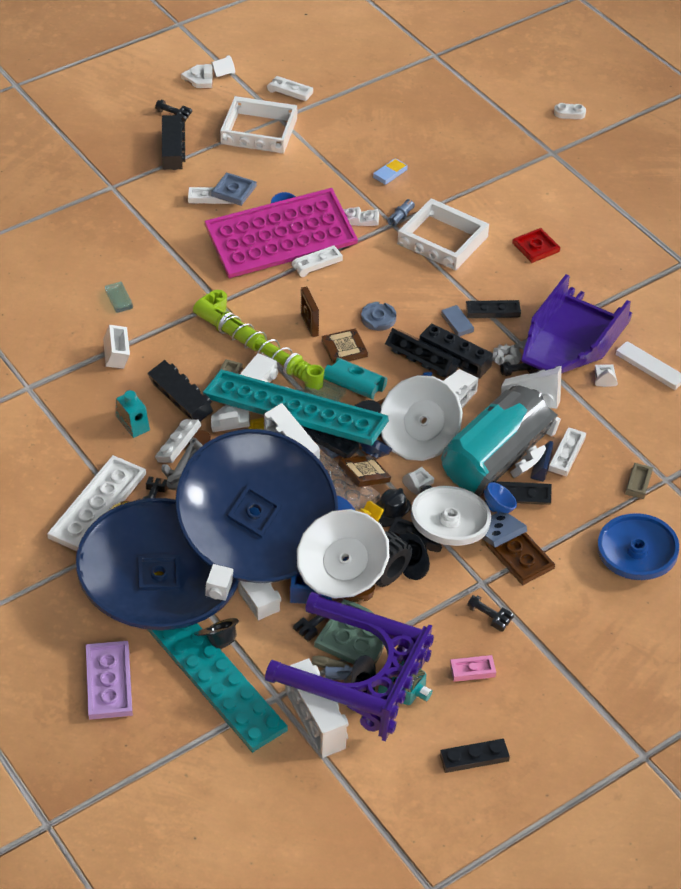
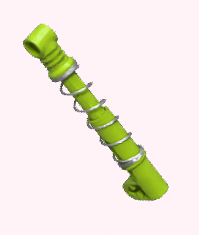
M213 290L195 303L193 313L215 326L221 334L226 333L232 337V340H238L244 344L245 348L249 347L254 351H258L257 353L262 352L261 355L264 353L271 359L276 360L284 366L283 372L285 374L296 376L305 382V386L309 390L316 391L323 387L324 368L322 366L307 363L300 354L292 353V350L288 347L280 349V344L277 340L267 341V336L264 332L254 330L251 324H245L241 322L238 316L231 312H226V292ZM270 341H275V342H277L279 348H278L277 346L273 345L272 343H270ZM283 349H288V350H290V351H291V355H289L288 353H286L285 351H283Z

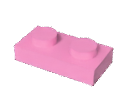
M492 655L450 659L454 682L496 677Z

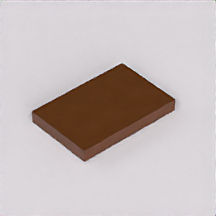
M526 532L497 547H493L487 542L486 546L522 586L555 569V563Z

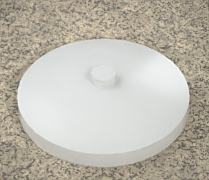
M437 486L421 492L415 498L411 510V519L416 529L428 539L445 545L462 546L477 542L487 534L491 523V512L485 501L469 490L454 486Z

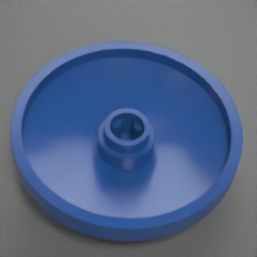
M640 513L625 514L610 520L604 525L598 537V554L604 565L615 574L633 580H650L666 574L676 564L679 555V540L675 531L659 518Z

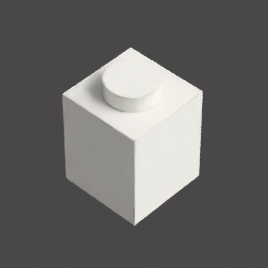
M213 564L206 582L205 596L226 601L233 580V569Z

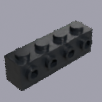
M181 115L162 116L163 170L183 169V162H186L185 132H183L185 131V122H182Z
M431 323L420 334V340L460 359L461 362L458 368L479 379L492 366V352Z
M392 328L385 342V345L391 347L392 352L399 355L403 353L407 355L406 359L413 362L417 360L422 363V367L428 370L434 369L437 371L436 374L444 378L455 373L461 362L460 359L400 329Z
M163 360L147 373L152 384L189 419L201 422L213 412L210 398L206 394L202 395L200 389L195 384L191 385L185 374H179V370L173 363L169 364L166 360Z

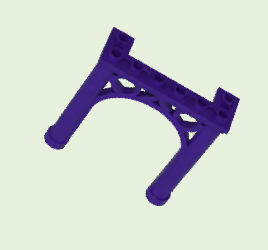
M311 592L306 603V612L371 632L383 642L387 650L388 658L386 664L376 675L365 681L341 683L271 660L266 670L265 681L271 683L278 682L347 705L348 708L362 715L360 723L366 730L372 732L379 730L378 736L382 737V741L386 742L389 734H393L397 722L394 719L398 714L399 703L403 704L406 697V689L410 690L412 686L413 675H417L424 663L430 660L432 650H429V647L432 646L434 635L431 634L432 625L428 624L427 627L423 626L420 629L321 597V594ZM398 661H406L404 666L398 663ZM398 677L395 684H393L390 678ZM381 685L385 686L388 690L385 693H377L373 690V687Z

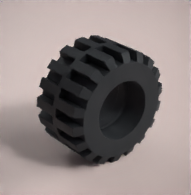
M391 531L385 532L389 539V560L383 575L375 583L379 587H385L394 582L404 572L412 555V547Z

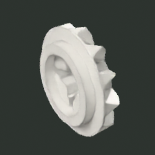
M499 344L498 348L493 350V360L498 365L507 361L511 365L518 364L521 361L522 354L519 348H515L514 345L508 346L505 344L502 346Z

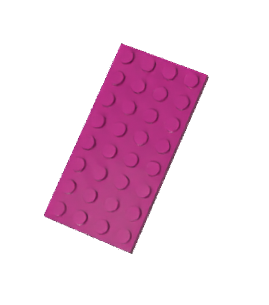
M333 188L209 219L204 223L228 278L292 262L296 258L334 245L337 249L358 243V238Z

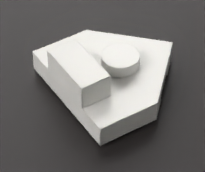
M212 64L196 65L183 72L181 79L191 82L192 86L196 88H212L213 66Z
M225 405L211 416L212 432L250 426L249 411L234 406Z

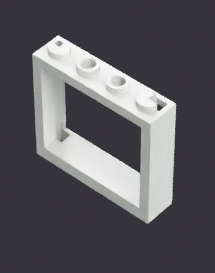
M235 96L220 130L221 144L284 154L297 120V105ZM238 114L288 121L282 138L231 131Z
M431 198L398 231L397 244L456 271L486 240L489 224ZM430 216L472 236L454 253L413 234V232Z

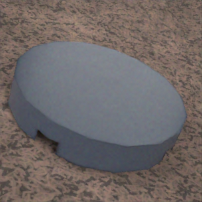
M369 303L362 309L361 321L369 329L375 331L387 330L394 326L396 322L394 307L387 303Z

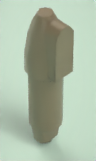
M312 657V664L321 668L326 666L345 667V665H349V668H351L350 664L329 657Z

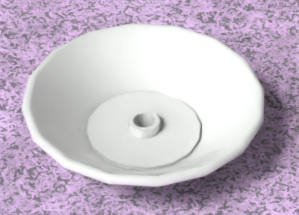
M417 375L402 380L388 392L381 405V414L388 415L389 422L381 432L382 439L392 448L393 453L406 460L425 461L441 455L444 448L461 430L463 412L459 397L448 383L434 376ZM427 418V421L422 424V419Z
M351 509L332 511L316 519L303 533L297 548V568L304 582L318 594L335 599L354 597L370 589L383 575L389 560V539L381 524L368 514ZM344 557H349L347 561H343Z

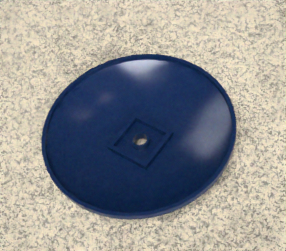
M244 429L228 432L204 444L193 454L184 467L178 482L175 499L176 515L180 530L194 553L211 568L213 564L232 568L233 579L251 583L278 582L300 574L297 568V548L303 533L316 519L332 511H338L336 490L322 462L308 448L296 440L280 433L261 429ZM252 507L258 508L260 514L254 516L250 513L249 509Z
M148 498L135 500L107 511L86 530L79 543L76 555L78 580L83 592L92 604L110 618L141 629L171 630L204 621L221 610L229 602L240 580H232L226 601L205 596L206 582L212 568L204 563L186 542L177 520L175 499ZM157 571H161V572H163L164 574L161 575V576H158V575H155L154 573L157 572Z

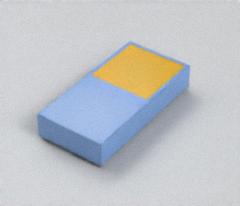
M395 158L374 172L373 178L386 185L404 173L408 165Z

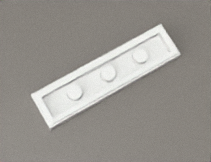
M625 342L616 350L618 357L673 390H676L681 385V373L630 342Z

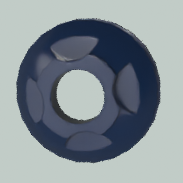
M377 439L372 446L360 443L362 451L377 459L389 455L392 451L391 447Z

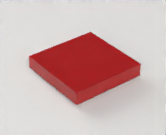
M542 228L516 237L512 241V244L531 263L560 252L561 248Z

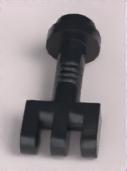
M163 99L158 100L155 105V109L158 112L164 110L175 115H181L182 122H186L192 113L191 108L182 105L178 109L167 105Z
M507 361L500 365V372L505 376H511L512 372L527 370L529 374L541 371L524 362L511 365Z
M149 476L146 482V489L150 490L148 496L142 499L156 498L158 492L165 493L168 479H164L161 484V478H156L154 483V477Z
M472 595L467 603V606L470 607L469 609L472 611L478 609L489 615V617L493 618L491 626L503 632L514 618L513 613L503 607L497 612L480 602L482 597Z
M316 615L309 622L303 617L294 624L293 629L299 631L301 636L305 635V640L310 641L318 634V630L315 627L326 617Z

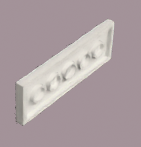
M112 455L47 533L48 539L77 551L83 535L91 524L107 511L122 505L144 478L146 469Z

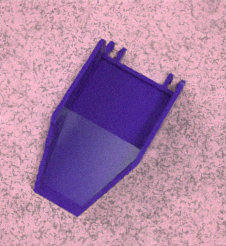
M565 274L532 317L522 362L545 371L562 366V374L603 359L631 320L632 312L629 311L631 301L626 300L623 306L618 307L614 314L583 301L582 299L585 294L583 291H580L576 297H573L575 288L570 287L568 289L570 276Z

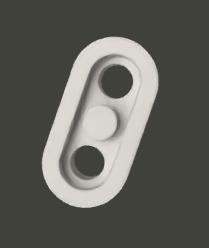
M559 103L554 107V115L564 119H583L586 115V108L581 104Z

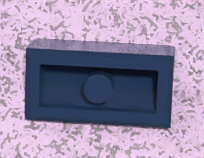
M549 441L544 445L546 450L538 462L533 465L531 479L545 481L552 456L553 441Z

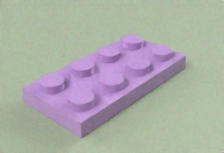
M128 641L86 644L89 720L133 716Z

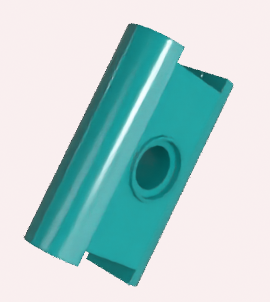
M338 357L336 358V363L332 366L327 365L324 369V380L372 400L375 393L378 391L383 392L387 385V377Z

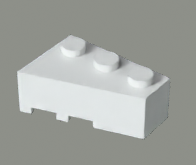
M562 366L546 371L541 370L533 374L507 378L501 386V394L512 386H524L539 391L547 406L557 409L561 396Z
M460 369L444 380L458 395L461 408L477 392L478 378Z
M282 403L264 414V430L280 433L296 440L308 448L320 460V448Z

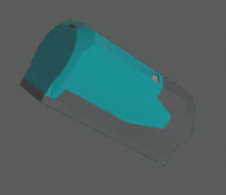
M520 385L512 386L509 390H505L462 429L444 448L441 460L447 476L459 487L469 490L480 497L484 494V490L490 482L497 481L526 454V450L533 447L546 435L558 415L547 406L539 391Z

